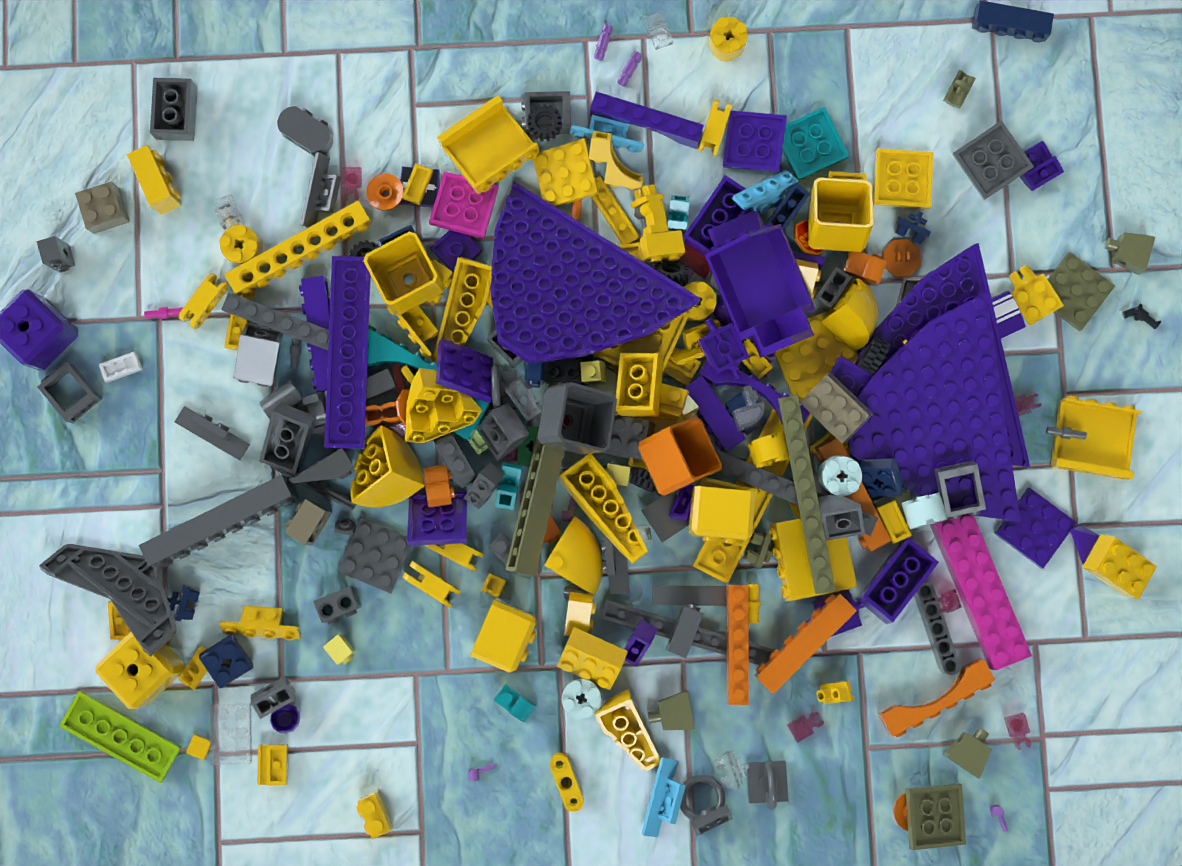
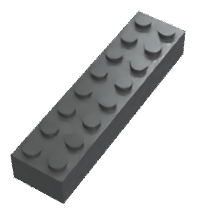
M280 475L140 544L139 547L147 565L155 566L156 568L168 567L173 564V560L178 558L180 560L191 555V551L196 549L200 551L208 547L207 543L223 540L226 538L225 534L237 533L243 529L242 526L255 524L261 520L260 517L264 515L271 516L278 512V508L283 506L286 508L295 504V500L299 496L293 483L288 481L289 477Z

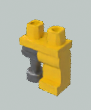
M655 184L645 185L642 189L634 191L635 201L630 204L631 209L635 208V218L641 220L643 231L640 232L641 238L649 233L668 232L664 205L661 201L663 200V194H657Z

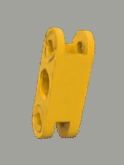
M714 99L698 149L700 153H702L704 147L713 149V157L717 155L732 104L727 103L725 111L717 109L720 102L717 99Z
M210 273L204 279L179 314V319L183 322H187L193 316L189 326L194 330L204 323L229 288V284L225 281L216 287L214 283L217 276L214 273Z
M463 543L440 544L439 546L424 545L475 572L477 568L470 563L473 556L482 558L484 556L483 553Z
M412 560L409 566L420 573L419 576L415 578L405 572L402 578L451 608L453 604L446 599L450 592H455L459 595L461 591Z
M557 752L551 757L550 769L565 808L570 812H577L583 807V794L568 756L565 753ZM562 761L563 765L558 766L556 762ZM564 777H569L572 780V784L568 787L563 786L561 780ZM572 798L577 799V802L572 803L570 800Z

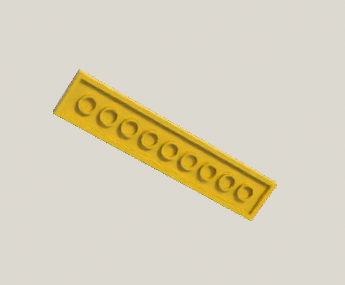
M774 408L758 438L767 435L774 436L778 432L784 431V427ZM812 414L804 425L805 430L813 417ZM749 454L746 462L754 465L751 454ZM790 459L781 462H774L773 460V465L763 467L762 469L782 477ZM736 480V485L758 490L754 507L753 535L773 494ZM750 536L747 539L746 546L748 545L752 536ZM718 540L714 542L705 541L693 567L728 584L746 546L722 543V541Z

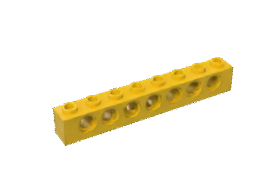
M358 200L224 275L236 295L247 297L252 293V290L267 286L270 280L283 277L287 271L301 267L303 262L308 259L314 260L319 256V253L325 250L330 251L336 247L337 243L341 241L346 242L357 232L362 233L368 230L369 226L372 225L371 221ZM354 220L352 226H345L346 221ZM331 229L338 230L334 236L328 235ZM320 238L319 244H312L313 239ZM297 248H304L301 254H295ZM282 256H286L287 261L280 264L279 259ZM269 265L270 270L267 273H262V268ZM248 275H253L252 281L245 282V278Z

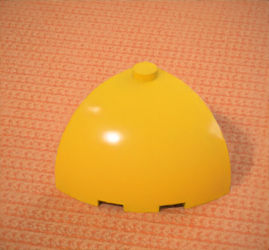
M859 278L853 279L821 321L823 325L854 351L864 348L875 331L879 311L874 293Z
M381 425L366 441L368 445L363 454L359 453L354 466L356 474L355 479L351 480V501L364 507L390 506L404 501L425 486L421 466L416 455L409 445L394 431Z
M574 516L544 566L595 596L603 575V557L600 545L590 528L582 520Z

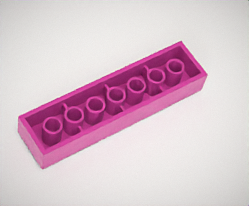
M969 513L962 514L957 519H949L948 517L947 520L930 524L989 669L999 670L1031 657L1030 649L974 515H969Z

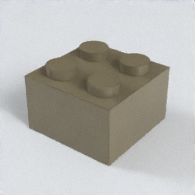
M112 181L75 193L85 228L93 234L129 223L120 189Z
M305 499L304 502L301 501L295 510L297 513L294 518H290L286 523L285 528L287 529L284 533L304 545L312 546L332 515V512L314 501Z

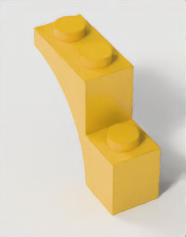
M593 131L588 159L597 163L607 162L604 183L612 187H627L630 190L641 189L644 175L629 170L619 161L613 149L612 134Z

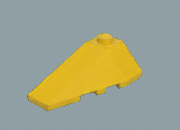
M629 689L610 697L594 713L602 731L627 752L629 757L644 771L658 766L661 758Z

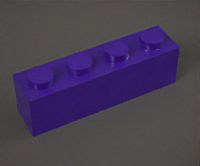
M700 376L683 388L689 391L688 395L699 406L696 415L705 423L706 432L715 437V444L720 451L724 450L726 453L746 439L703 376Z

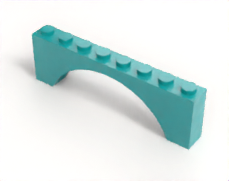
M369 325L368 368L383 364L407 365L417 370L419 368L437 370L436 363H427L424 361L425 357L421 354L408 352L409 348L400 342L398 345L391 342L392 338L385 333H382V335L376 333V328ZM472 397L482 412L474 424L453 431V433L470 442L493 404L492 400L487 403Z

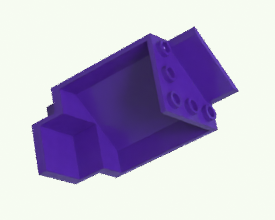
M754 210L709 229L708 233L714 247L711 248L712 252L706 254L705 257L740 341L752 337L761 358L814 336L806 314L816 310L781 224L773 226L770 223L764 226L758 210Z

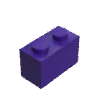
M641 619L624 647V650L628 651L625 661L637 667L650 647L658 628Z

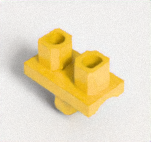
M850 680L820 684V690L816 691L818 701L823 702V704L853 701L854 696L851 693Z

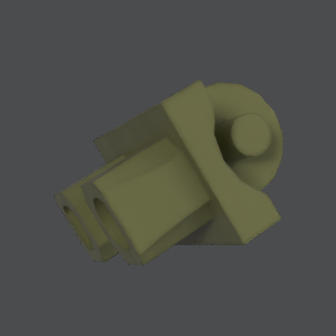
M959 70L943 101L952 107L960 109L976 78Z
M753 533L749 542L757 545L755 552L746 550L743 559L751 563V566L762 568L763 562L769 563L771 556L774 557V544L770 543V534Z

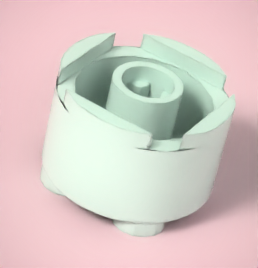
M841 455L828 457L819 466L817 474L820 485L827 492L834 495L847 496L856 492L862 480L859 464L853 459ZM842 473V477L840 479L837 478V474Z
M940 492L929 495V497L928 495L918 497L914 502L909 500L902 503L909 529L947 520Z
M581 677L567 683L562 693V705L570 716L577 719L590 718L598 711L601 704V693L595 683ZM584 693L587 700H583L582 703L578 702L576 696Z

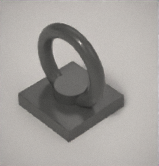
M493 365L491 376L493 404L489 410L496 409L507 403L510 404L512 409H518L517 370L501 371L499 365Z
M785 760L746 763L749 804L767 803V807L770 810H774L777 802L789 801Z
M696 775L684 782L686 786L680 809L688 819L692 820L691 824L697 836L733 819L728 806L725 805L724 789L716 779L707 775ZM697 783H707L717 793L716 807L713 806L705 809L700 814H696L687 805V792Z

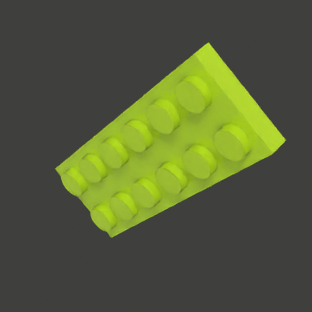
M78 691L59 725L62 729L159 783L164 781L182 749L180 745L83 691Z

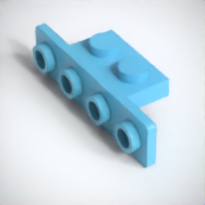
M595 115L591 117L589 129L571 125L569 134H572L577 139H591L593 131L611 133L613 148H626L632 153L641 152L645 145L641 142L626 139L629 124Z
M784 170L733 195L732 199L743 210L750 208L749 212L758 210L759 214H764L767 210L778 207L783 200L784 191L798 183V180L790 172Z
M662 757L660 760L641 833L644 836L658 837L662 820L670 824H676L686 785L673 780L677 766V760Z

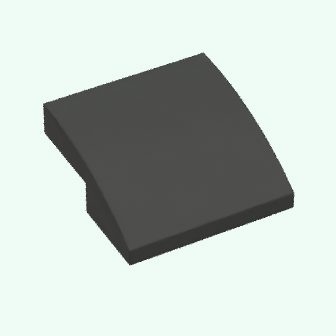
M674 492L660 497L641 510L661 542L666 541L689 525V520L685 521L669 517L677 497Z

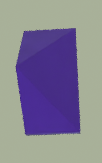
M689 485L679 490L669 514L670 518L690 520L692 489L695 485Z
M1079 525L1070 529V533L1084 565L1100 535Z

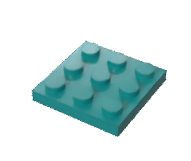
M825 107L786 124L782 151L798 181L849 158V154Z

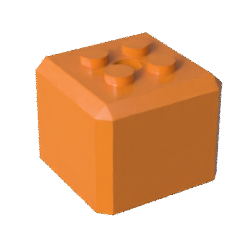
M698 417L671 425L640 441L638 444V450L658 493L663 496L689 486L722 469L720 459L702 421Z

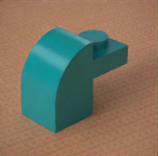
M671 195L668 229L673 231L687 230L690 197Z
M503 462L502 471L505 475L499 483L494 507L514 510L520 486L522 466Z
M506 683L494 698L495 702L524 723L537 707L530 699L523 694L520 695Z

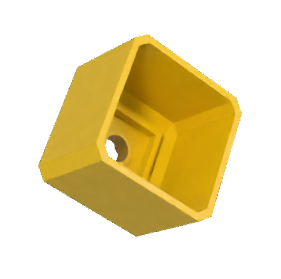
M816 179L808 204V245L812 249L862 252L866 248L873 227L872 184L867 180Z
M407 232L365 255L364 263L385 304L395 314L401 315L444 291L445 285L416 233ZM407 275L414 276V280L410 284L404 283V278Z
M695 486L692 489L690 534L693 537H703L702 541L707 542L722 539V543L734 544L736 541L747 540L752 536L756 492Z
M498 599L493 600L470 656L509 673L517 670L521 661L525 662L530 651L526 649L528 644H532L537 632L534 631L538 623L536 616Z
M130 632L96 664L95 673L128 709H137L150 705L182 674L185 669V663L166 643L150 657L143 651L132 632ZM132 664L138 666V673L136 675H132L129 672V667Z

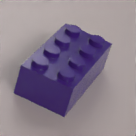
M725 175L684 234V244L703 257L712 252L711 248L714 245L708 230L748 212L750 208L743 210L732 199L733 195L746 188Z
M909 537L903 539L856 600L885 624L893 623L938 565L939 561Z

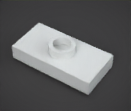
M136 351L99 364L104 382L106 383L143 370Z

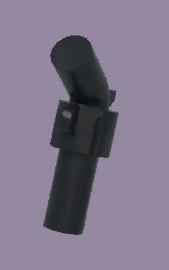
M1141 303L1138 307L1122 312L1124 319L1134 316L1135 321H1145L1153 329H1156L1161 321H1156L1148 315L1149 312L1142 307Z

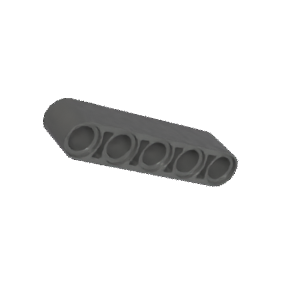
M924 582L921 587L925 586L927 588V594L922 596L919 588L914 597L939 670L944 674L955 675L960 670V663L935 589L932 584ZM929 604L934 607V612L931 615L926 612ZM938 623L940 631L935 634L933 632V625ZM941 642H945L946 644V650L944 652H941L939 650V644ZM947 661H951L953 664L950 671H947L945 668Z

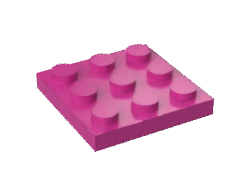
M444 171L429 219V225L484 239L499 185L493 184L488 191L481 192L478 195L464 176Z

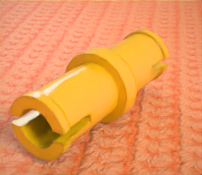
M749 583L747 584L748 623H760V584Z

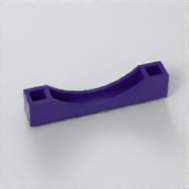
M597 91L590 107V116L595 115L643 127L694 149L698 147L704 127L703 124Z
M706 360L699 372V377L703 376L708 383L715 387L724 385L739 386L758 393L771 404L783 425L778 398L789 397L790 395L784 392L782 394L776 392L774 386L769 383L762 384L758 381L759 378L751 373L747 375L741 372L743 376L736 380L731 370H724L715 375ZM800 403L803 423L805 425L811 413Z

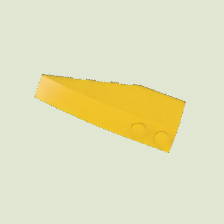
M463 257L457 258L434 352L436 359L432 362L437 364L438 343L441 338L462 346L465 345L486 306L491 287L492 266Z
M592 454L586 455L560 475L561 484L632 564L648 552L614 480Z

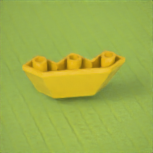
M419 368L412 380L407 399L405 441L425 443L474 424L482 412L481 408L471 396L437 384V370Z

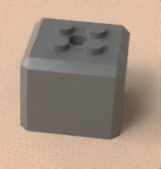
M572 382L549 387L545 390L538 440L543 445L579 454L605 452L610 448L617 404L615 395ZM565 415L568 416L570 420L568 426H566L563 422V418Z

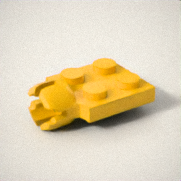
M1025 265L1019 268L1024 276L1023 279L1017 271L1009 275V279L1015 288L1011 295L1029 326L1064 306L1044 273L1037 276L1030 266Z

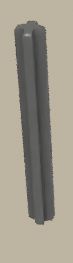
M270 466L271 468L288 476L289 478L294 476L291 473ZM319 481L299 482L349 510H354L357 505L352 503L351 498Z

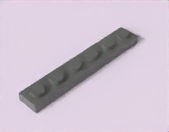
M228 292L221 309L222 311L328 351L329 330Z

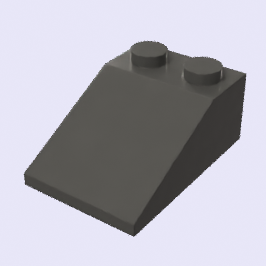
M340 448L289 478L288 481L290 483L336 478L344 479L352 474L350 470L354 466L344 450Z

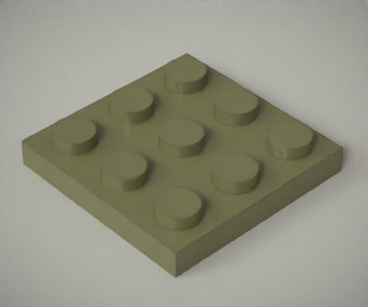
M1071 252L1065 255L1048 278V281L1064 304L1063 307L1054 311V313L1078 331H1081L1115 287V285Z
M954 783L905 788L909 849L921 850L966 845L962 784Z

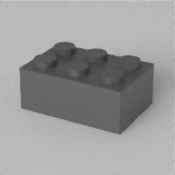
M153 78L150 134L156 140L194 141L197 86L192 79Z
M280 403L272 411L259 462L296 475L303 466L317 416Z
M615 415L610 448L605 452H600V454L643 461L638 450V444L654 434L655 424L649 420Z

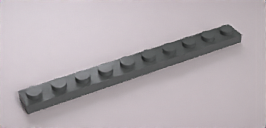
M715 449L722 464V469L719 472L798 505L794 482L762 468L757 469L756 466ZM817 492L818 497L826 496ZM862 511L865 534L871 536L878 517Z
M605 600L600 617L601 619L631 628H636L642 619L658 628L656 635L670 638L677 621L609 600ZM698 627L692 646L726 655V635ZM749 642V662L760 665L763 662L766 664L771 659L769 656L775 649Z

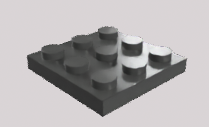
M1002 120L952 154L983 200H986L1034 167Z
M360 518L338 572L392 594L412 546H408L406 536Z

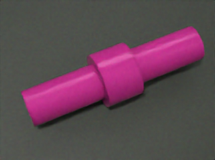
M162 307L159 310L144 311L145 319L158 317L166 319L170 316L179 315L183 307L170 309Z

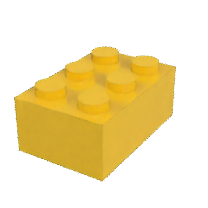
M145 145L126 154L148 204L162 215L182 206L179 201L181 199L180 193L177 188L174 189L172 186L174 180L169 171L166 172L164 168L166 162L156 149L152 150L148 145Z
M620 353L616 390V411L620 416H659L664 360L658 353Z
M1100 534L1082 568L1123 596L1139 600L1157 566L1116 537Z
M574 627L557 667L566 672L573 673L582 679L590 680L602 688L611 690L628 651Z

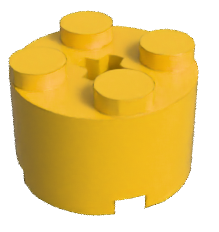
M720 17L712 26L708 40V46L713 56L721 61H732L739 57L745 49L748 38L746 25L733 17Z
M244 225L230 227L219 239L222 254L236 266L262 253L263 243L253 230Z
M705 282L687 284L684 288L700 298L699 306L695 305L691 310L686 311L689 314L687 321L702 323L710 318L716 307L715 292Z
M784 431L778 432L774 436L767 435L747 443L754 466L757 469L773 465V460L774 462H781L790 459Z

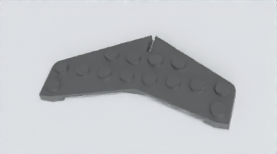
M66 544L39 565L40 570L51 577L110 599L143 651L150 657L176 634V625L158 569L155 566H148L143 555Z

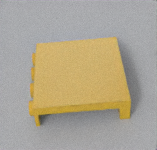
M499 95L437 136L439 146L478 195L481 192L488 191L497 181L504 180L507 174L518 170L523 163L534 159L539 153L537 142L533 143L504 107L503 100Z
M1067 396L1059 400L1056 428H1072V430L1086 432L1087 436L1084 440L1077 438L1064 439L1054 435L1050 467L1121 480L1133 479L1134 471H1130L1137 415L1142 414V411L1135 410V406L1129 405L1117 407V404L1112 402L1100 404L1095 399L1078 400L1079 397Z
M801 519L770 524L769 534L774 543L773 555L777 559V575L781 578V594L785 601L857 588L847 537L826 541L835 591L815 594Z

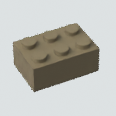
M832 373L826 374L800 402L842 444L847 442L874 414Z

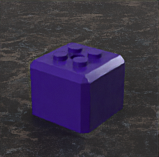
M29 289L21 290L0 311V344L22 365L35 370H45L78 337V329L45 297ZM23 322H28V323H29V328H28V330L25 331V332H22V331H21V325H22V323H23Z

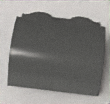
M291 379L259 402L269 419L271 418L272 411L280 403L309 413L307 405L303 403L301 392Z

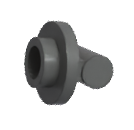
M347 518L339 519L335 523L334 532L353 536L355 524Z
M569 584L564 587L563 596L569 602L570 592L583 593L584 591L576 584Z

